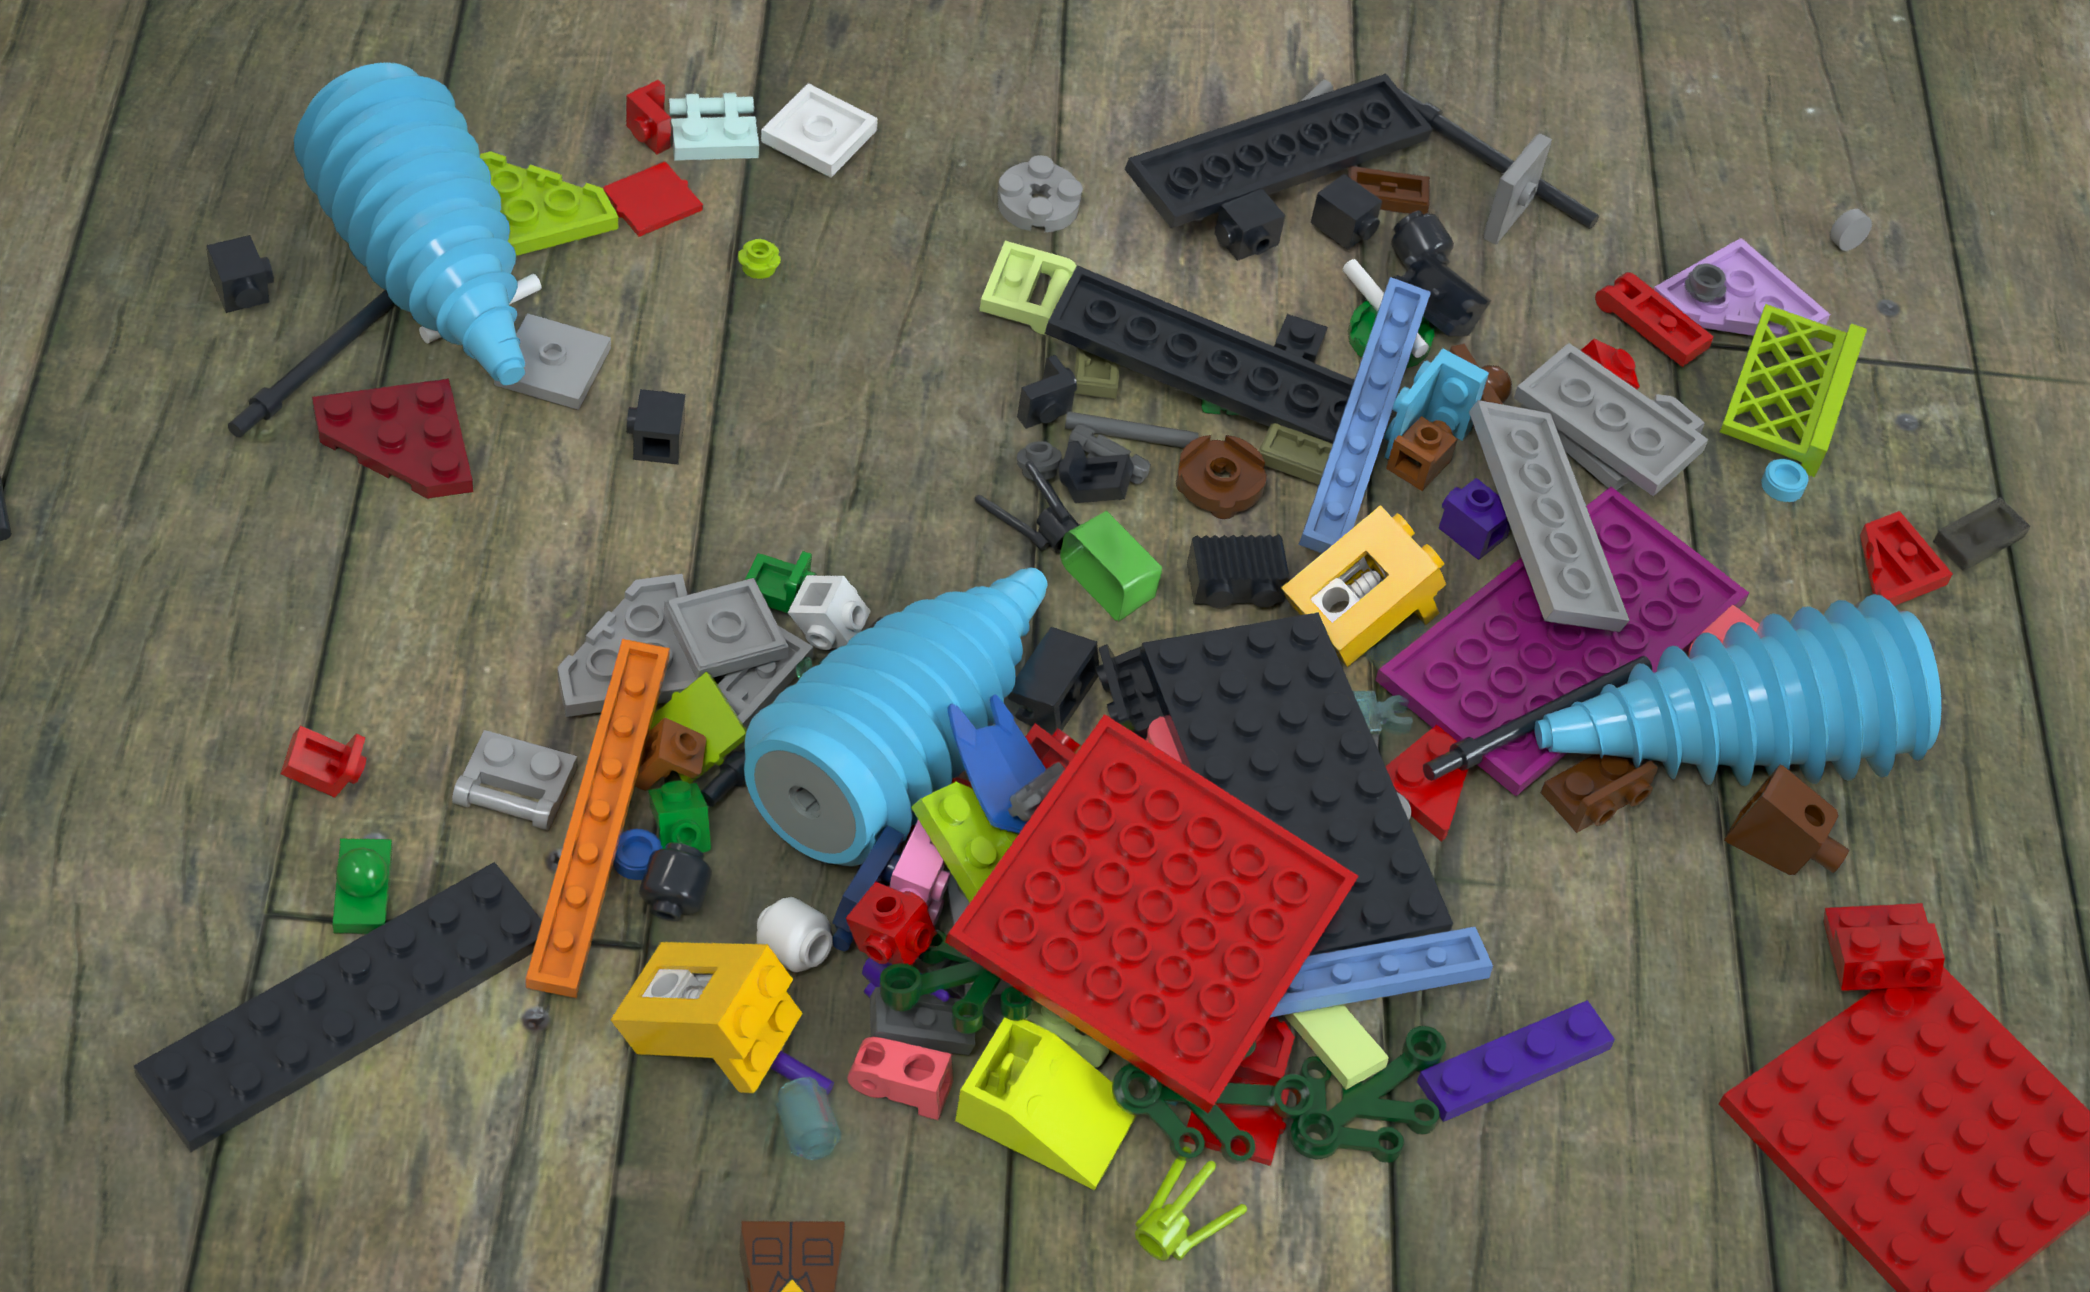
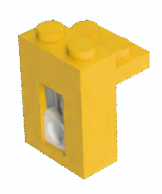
M1381 505L1281 588L1288 602L1299 615L1319 612L1338 658L1347 667L1413 612L1427 625L1440 614L1433 598L1439 590L1447 585L1440 570L1444 566V562L1428 544L1421 548L1411 538L1415 532L1407 521L1398 513L1391 517ZM1340 601L1349 602L1343 611L1338 613L1329 612L1335 603Z
M661 942L610 1020L636 1054L713 1058L738 1092L755 1093L803 1013L787 993L793 978L768 944Z

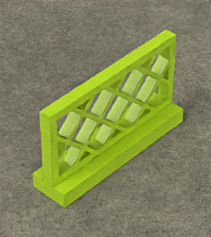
M1765 304L1720 433L1800 461V465L1807 474L1815 478L1827 453L1867 329L1851 323L1847 332H1843ZM1768 321L1785 326L1790 334L1776 338L1767 325ZM1818 338L1832 343V347L1817 353L1808 340ZM1797 343L1805 356L1791 360L1783 347ZM1772 351L1780 364L1765 368L1757 355ZM1812 365L1821 379L1806 383L1798 369ZM1787 373L1795 387L1781 391L1772 377ZM1761 381L1769 394L1754 398L1746 385ZM1802 396L1810 409L1796 413L1788 399ZM1776 403L1785 417L1770 421L1762 407ZM1750 411L1759 425L1749 427L1735 422L1734 418L1736 415ZM1791 426L1800 438L1799 445L1782 439L1777 430Z

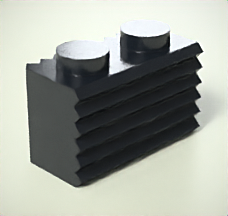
M1251 534L1248 537L1244 535L1239 537L1223 535L1219 538L1214 535L1210 538L1205 535L1201 538L1197 535L1192 538L1187 568L1189 582H1191L1193 604H1208L1213 608H1224L1232 603H1253L1258 607H1270L1276 603L1285 602L1286 596L1281 588L1290 581L1282 536L1278 534L1273 537L1269 534L1263 537L1260 534L1254 537Z

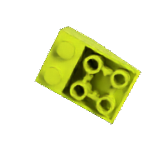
M1004 1017L960 1090L955 1121L1095 1190L1137 1115L1122 1110L1113 1098L1112 1082L1055 1033L1026 1019L1014 1021Z

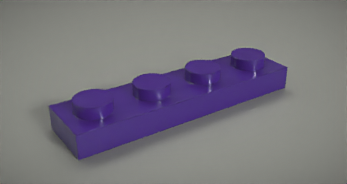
M1586 1000L1420 1072L1417 1083L1428 1100L1438 1107L1439 1117L1445 1122L1611 1049L1615 1039L1589 1001Z

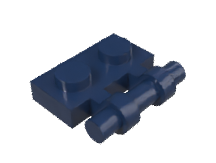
M888 825L842 896L832 924L837 929L832 936V945L838 950L847 951L854 941L846 921L848 914L875 882L885 886L890 884L892 873L901 857L897 852L904 834Z

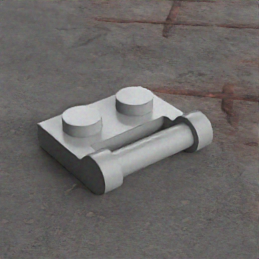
M484 730L463 776L461 775L456 782L452 803L467 808L471 804L530 820L534 827L549 830L577 769V756ZM483 783L539 799V802L480 786V784Z

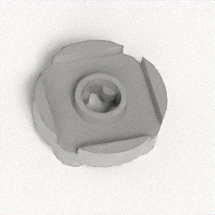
M1042 155L1034 156L1029 162L1020 163L1009 168L1000 177L997 192L999 198L998 207L1002 216L1020 229L1031 231L1032 225L1037 227L1045 226V232H1055L1066 228L1077 218L1083 188L1082 184L1070 172L1058 165H1054L1049 157ZM1041 194L1046 196L1047 199L1041 196L1033 198L1032 195Z

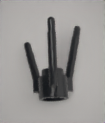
M1027 461L1025 467L1050 506L1037 518L1038 531H1035L983 496H975L974 499L977 504L1031 539L1040 551H1044L1050 546L1056 553H1061L1065 533L1080 525L1064 507L1052 485L1047 479H1044L1032 461Z

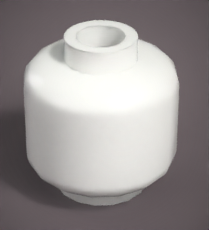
M793 897L783 898L765 908L760 914L757 921V944H768L786 969L793 972L805 971L818 966L828 956L832 946L831 925L825 914Z

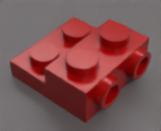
M1922 903L1825 908L1823 923L1841 991L1941 986L1945 957L1935 923H1928Z

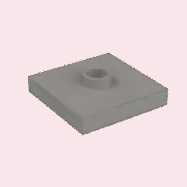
M1541 133L1536 135L1500 178L1483 234L1485 240L1497 245L1534 199L1552 142L1551 138Z
M527 313L516 333L517 338L520 339L519 346L525 360V374L521 380L512 385H502L494 380V385L579 410L611 349V337Z
M754 578L664 601V613L696 679L705 672L711 674L712 677H717L788 658L789 647Z

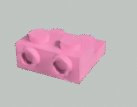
M918 820L892 873L889 887L903 893L911 891L920 896L926 902L928 913L933 926H935L943 908L944 900L942 897L949 883L951 873L944 871V860Z

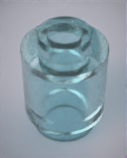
M804 1077L788 1082L778 1091L779 1101L776 1108L790 1150L795 1156L805 1157L808 1160L821 1159L829 1155L841 1139V1132L828 1094L823 1087L818 1085L817 1080L814 1078Z

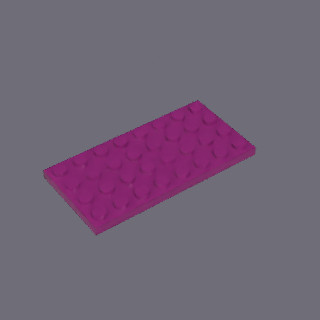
M1609 487L1590 502L1586 508L1630 620L1620 632L1544 621L1521 557L1378 670L1375 681L1432 728L1438 725L1456 741L1466 737L1475 739L1641 656H1646L1652 664L1653 673L1657 672L1659 660L1667 647L1677 646L1686 654L1693 641L1731 605L1736 606L1738 609L1743 606L1749 592L1613 487ZM1534 730L1484 755L1482 761L1477 765L1513 795L1517 796L1567 753L1549 752L1547 748L1540 749Z

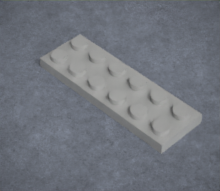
M1478 400L1470 409L1469 414L1544 621L1620 632L1630 620L1551 413Z

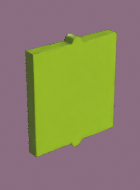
M705 672L682 692H674L671 696L672 700L654 713L650 728L651 730L665 717L706 737L701 774L692 779L678 773L682 781L690 784L713 765H721L724 761L723 758L745 741L747 731L712 675L708 672Z

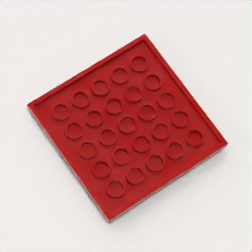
M1104 714L951 928L945 942L1209 1113L1359 876Z
M1944 967L1941 986L1874 989L1730 1089L1719 1102L1722 1109L1896 1292H1990L2090 1215V1111Z

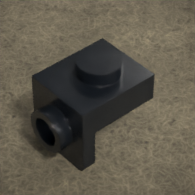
M1055 354L1046 357L1043 380L1021 387L1017 418L1025 429L1041 423L1052 422L1058 417L1067 414V411H1072L1074 394L1077 390L1076 378L1071 369L1064 367Z
M1073 441L1068 443L1065 457L1059 463V478L1061 483L1067 486L1074 503L1123 500L1127 494L1134 465L1129 454L1087 458L1079 441Z

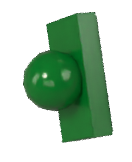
M340 838L339 859L336 868L337 880L332 923L333 933L367 934L387 922L392 839Z

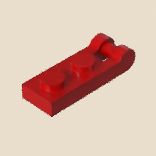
M1626 272L1614 281V286L1607 285L1595 294L1596 304L1603 312H1614L1682 367L1710 348L1714 338L1713 335L1631 272Z

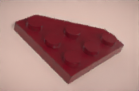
M449 378L312 397L313 411L321 444L333 450L340 447L357 456L358 463L388 479L394 475L411 484L413 492L427 499L473 492V479Z

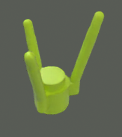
M1185 1146L1182 1148L1184 1152L1191 1153L1190 1147ZM1176 1158L1147 1211L1135 1223L1137 1229L1134 1234L1138 1243L1154 1258L1165 1261L1173 1255L1174 1258L1180 1261L1192 1247L1247 1212V1206L1239 1204L1187 1236L1186 1230L1189 1228L1190 1222L1182 1210L1215 1170L1216 1163L1214 1161H1208L1172 1205L1166 1204L1162 1208L1187 1162Z

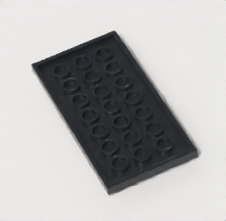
M1319 612L1142 643L1140 657L1182 764L1359 876L1309 956L1451 931L1453 921Z

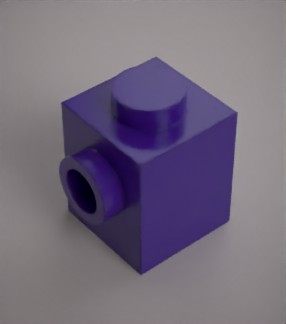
M1475 478L1462 489L1459 487L1454 488L1442 503L1444 512L1439 529L1476 559L1480 560L1508 537L1511 527L1501 499L1497 493L1479 479Z

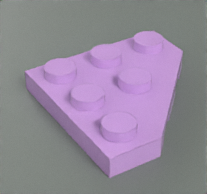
M1742 238L1654 287L1656 292L1702 328L1754 336L1765 304L1826 325L1830 316L1825 309ZM1699 264H1712L1724 272L1726 276L1724 283L1726 293L1722 298H1715L1712 302H1700L1688 293L1685 288V280L1688 279V274ZM1768 321L1767 325L1776 338L1790 334L1785 326Z

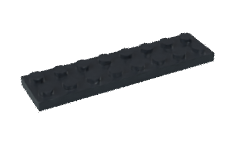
M1385 73L1130 157L1124 170L1168 226L1174 228L1218 213L1221 205L1259 189H1263L1267 195L1427 141L1433 129Z
M1078 265L1063 291L1044 333L1268 427L1276 423L1332 444L1354 383V379ZM1392 410V412H1391V415H1390V418H1389V421H1388L1386 430H1387V428H1388V425H1389V423H1390V420H1391V418H1392V415H1393V413H1394V410Z
M493 862L135 1064V1075L189 1151L193 1152L531 955L534 951L542 919L498 865Z

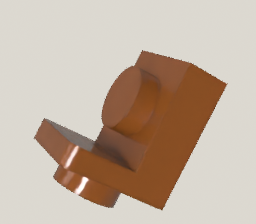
M664 717L649 731L635 787L646 791L661 777H667L672 770L695 779L702 772L706 737L699 732Z

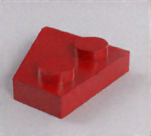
M1900 511L1864 525L1860 539L1873 594L1885 597L1896 606L1948 585L1953 573Z
M1435 725L1385 767L1396 792L1404 796L1410 804L1411 817L1442 842L1447 837L1468 769L1464 771L1456 769L1434 781L1426 778L1423 772V764L1449 752L1450 746L1458 742L1441 727Z

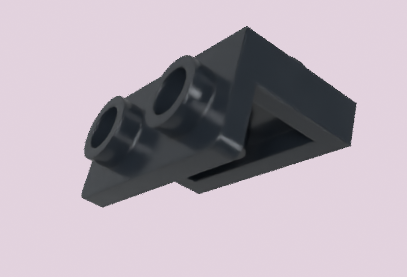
M1108 644L1098 647L1103 664L1096 666L1097 674L1105 692L1111 691L1113 702L1107 704L1110 718L1146 740L1148 728L1152 721L1164 716L1140 657L1141 646L1118 656H1114Z

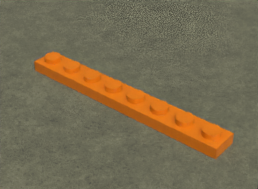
M622 639L526 975V988L577 998L668 666L670 648Z

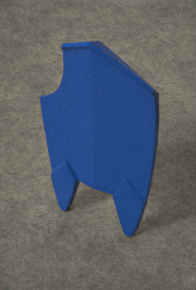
M996 694L990 697L995 725L979 729L973 726L957 705L955 706L951 703L947 710L952 732L966 773L981 808L992 826L1019 834L1028 821L1024 822L1018 815L1012 817L1009 814L1008 808L1012 806L1010 797L1046 770L1044 765L1015 723L1014 716Z

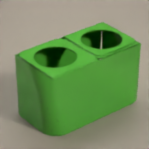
M1108 511L1065 533L1060 553L1063 566L1115 621H1121L1156 597L1162 574V566Z

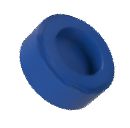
M631 829L623 832L613 863L615 870L627 879L642 880L651 853L662 849L660 840L653 833L643 829Z

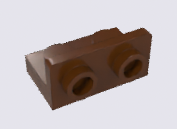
M1594 754L1545 781L1540 793L1573 830L1578 833L1592 824L1595 826L1603 825L1614 816L1618 809L1627 804L1636 806L1643 802L1653 790L1651 783L1658 767L1652 761H1649L1635 768L1630 758L1604 755L1601 759L1600 754Z

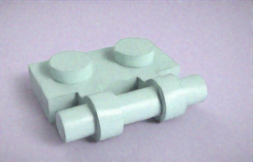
M723 93V97L699 98V94H686L685 98L669 99L670 116L686 115V118L671 119L674 160L759 158V141L755 116L738 117V114L754 113L753 96L737 97L736 93ZM723 114L724 117L701 118L700 115Z

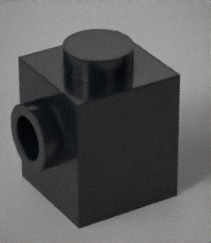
M1343 174L1317 193L1310 223L1349 250L1362 239L1365 241L1369 240L1377 231L1380 225L1378 216L1382 200Z
M1259 189L1221 205L1214 234L1220 245L1226 247L1233 257L1239 261L1252 255L1262 254L1268 249L1278 246L1286 215L1263 189Z
M250 235L206 245L210 277L226 313L270 302L268 284L274 283L271 264L267 257L260 258Z
M640 389L637 407H629L626 433L633 434V460L679 464L685 425L686 394Z

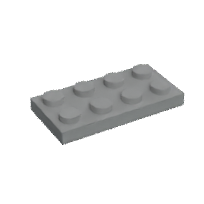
M1570 343L1520 383L1514 395V399L1530 410L1551 413L1558 430L1652 496H1655L1704 451L1708 442L1706 437Z

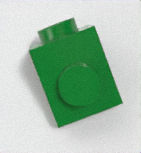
M802 551L796 565L758 553L745 580L755 579L768 607L788 613L806 576H817V574L811 571V553Z
M672 781L664 784L661 788L648 790L650 809L658 826L662 849L666 847L667 843L685 844L698 849L702 853L708 852L711 849L708 806L697 783L690 784L685 781Z

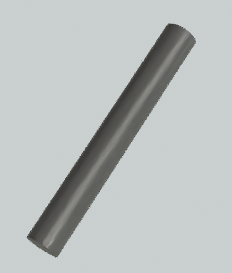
M1067 411L1065 429L1074 430L1078 424H1083L1094 430L1095 434L1185 448L1191 441L1198 438L1199 432Z

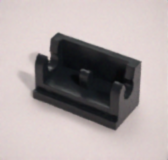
M1425 252L1423 256L1412 255L1406 258L1404 263L1409 266L1408 271L1403 276L1397 275L1392 278L1431 292L1423 317L1447 336H1469L1491 303V300L1428 252Z
M1050 627L1017 675L1015 686L1008 695L1009 700L1018 705L1027 706L1033 712L1019 708L1015 717L1032 727L1036 723L1051 735H1053L1057 728L1063 730L1098 678L1096 666H1099L1097 641Z

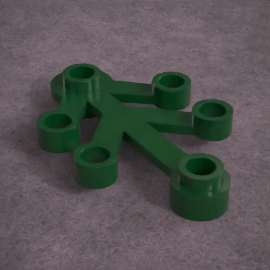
M935 930L936 935L932 938L930 946L937 947H928L925 952L918 956L919 959L925 963L936 964L947 958L962 964L920 974L917 968L904 963L890 965L882 971L880 975V996L887 1006L895 1011H907L913 1008L921 995L974 982L965 997L955 1002L952 1006V1026L956 1031L964 1034L975 1033L983 1026V1008L1002 980L945 942L947 936L940 930ZM1013 986L1004 989L1001 993L1002 1015L1014 1021L1029 1017L1032 1012V998ZM1012 1002H1020L1021 1004H1012ZM963 1015H972V1017H963Z
M1418 1026L1410 1030L1405 1039L1402 1054L1364 1084L1362 1080L1348 1089H1345L1341 1084V1101L1329 1111L1326 1108V1087L1332 1073L1318 1056L1307 1058L1302 1064L1299 1075L1305 1077L1311 1083L1314 1089V1102L1311 1108L1295 1118L1291 1125L1290 1140L1293 1147L1301 1155L1310 1159H1325L1332 1156L1338 1148L1371 1151L1374 1158L1383 1163H1391L1397 1160L1404 1146V1139L1402 1134L1395 1128L1382 1127L1377 1131H1369L1344 1126L1355 1118L1406 1123L1408 1128L1416 1134L1425 1135L1431 1133L1439 1119V1109L1432 1101L1418 1099L1414 1102L1380 1098L1415 1071L1421 1072L1441 1062L1446 1049V1042L1442 1034L1429 1026ZM1422 1050L1429 1056H1422L1415 1051ZM1317 1070L1323 1077L1314 1078L1309 1075L1308 1071ZM1415 1113H1425L1429 1116L1430 1120L1422 1121L1415 1116ZM1317 1133L1323 1140L1313 1139L1307 1134ZM1379 1141H1390L1395 1148L1385 1149L1380 1145Z
M1256 1040L1250 1047L1244 1059H1246L1254 1052L1256 1047ZM1132 1063L1123 1066L1116 1073L1112 1082V1095L1117 1105L1125 1112L1133 1115L1147 1114L1171 1140V1152L1181 1161H1190L1199 1156L1204 1149V1138L1197 1129L1186 1127L1165 1101L1184 1102L1221 1142V1153L1232 1164H1241L1251 1158L1255 1152V1141L1248 1132L1239 1130L1216 1104L1272 1107L1279 1116L1294 1119L1307 1112L1314 1102V1089L1311 1083L1305 1077L1298 1074L1286 1075L1275 1082L1274 1085L1228 1083L1209 1113ZM1131 1081H1139L1143 1084L1145 1088L1143 1098H1136L1129 1092V1083ZM1283 1090H1290L1295 1094L1297 1099L1295 1107H1288L1282 1102L1281 1093ZM1187 1135L1194 1140L1195 1150L1193 1153H1187L1181 1149L1179 1145L1181 1136ZM1233 1138H1238L1244 1142L1246 1146L1244 1156H1238L1232 1152L1230 1142Z

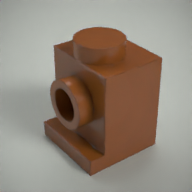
M1421 416L1402 436L1398 435L1394 439L1386 469L1423 491L1451 462L1458 438L1453 436L1451 428L1443 421L1435 420L1430 422ZM1410 456L1422 464L1421 468L1407 460V458Z

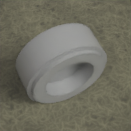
M1860 209L1848 210L1833 224L1830 239L1843 251L1854 249L1868 236L1872 227V220Z

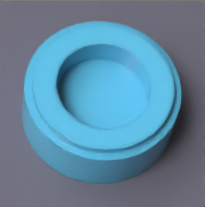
M1777 459L1767 465L1761 479V484L1764 491L1770 497L1782 502H1793L1803 495L1808 484V474L1801 465L1794 461Z

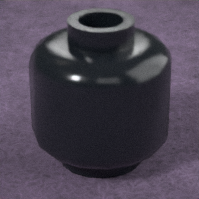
M1415 211L1401 219L1394 226L1395 234L1392 237L1391 245L1407 270L1409 266L1404 263V260L1412 255L1423 256L1425 252L1432 254L1446 266L1449 264L1447 256L1451 253L1454 242L1435 214H1422L1421 211Z
M667 843L665 848L651 853L639 888V894L646 903L652 906L650 912L654 916L676 922L680 920L681 915H691L699 912L712 876V870L708 863L703 860L704 854L701 851L681 843Z

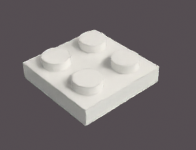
M808 83L762 129L761 142L832 177L877 131L878 118Z

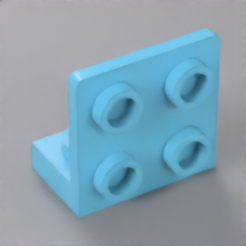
M1442 349L1432 362L1424 361L1414 378V385L1411 389L1405 386L1393 404L1392 410L1396 411L1397 415L1391 421L1384 436V439L1389 441L1385 458L1389 459L1394 439L1398 435L1402 436L1421 416L1430 422L1435 420L1443 421L1451 428L1453 436L1463 441L1473 425L1469 411L1478 400H1481L1489 372L1445 349Z

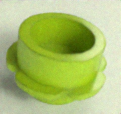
M755 239L745 243L743 250H740L738 253V260L742 265V270L746 275L755 279H764L772 276L781 262L777 246L764 239Z

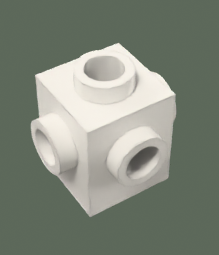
M807 575L788 614L806 635V639L815 648L829 650L845 646L853 636L861 632L871 611L860 598L857 590L844 576Z

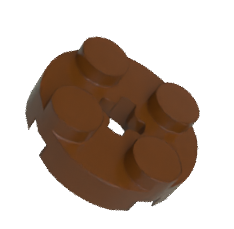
M1211 435L1201 436L1191 441L1183 449L1180 455L1175 485L1179 492L1183 493L1196 506L1210 511L1218 519H1230L1234 517L1236 512L1247 510L1261 498L1267 477L1264 470L1265 461L1262 454L1252 444L1241 438L1226 435L1225 441H1210ZM1226 470L1230 475L1229 478H1221L1216 476L1213 471L1222 473Z

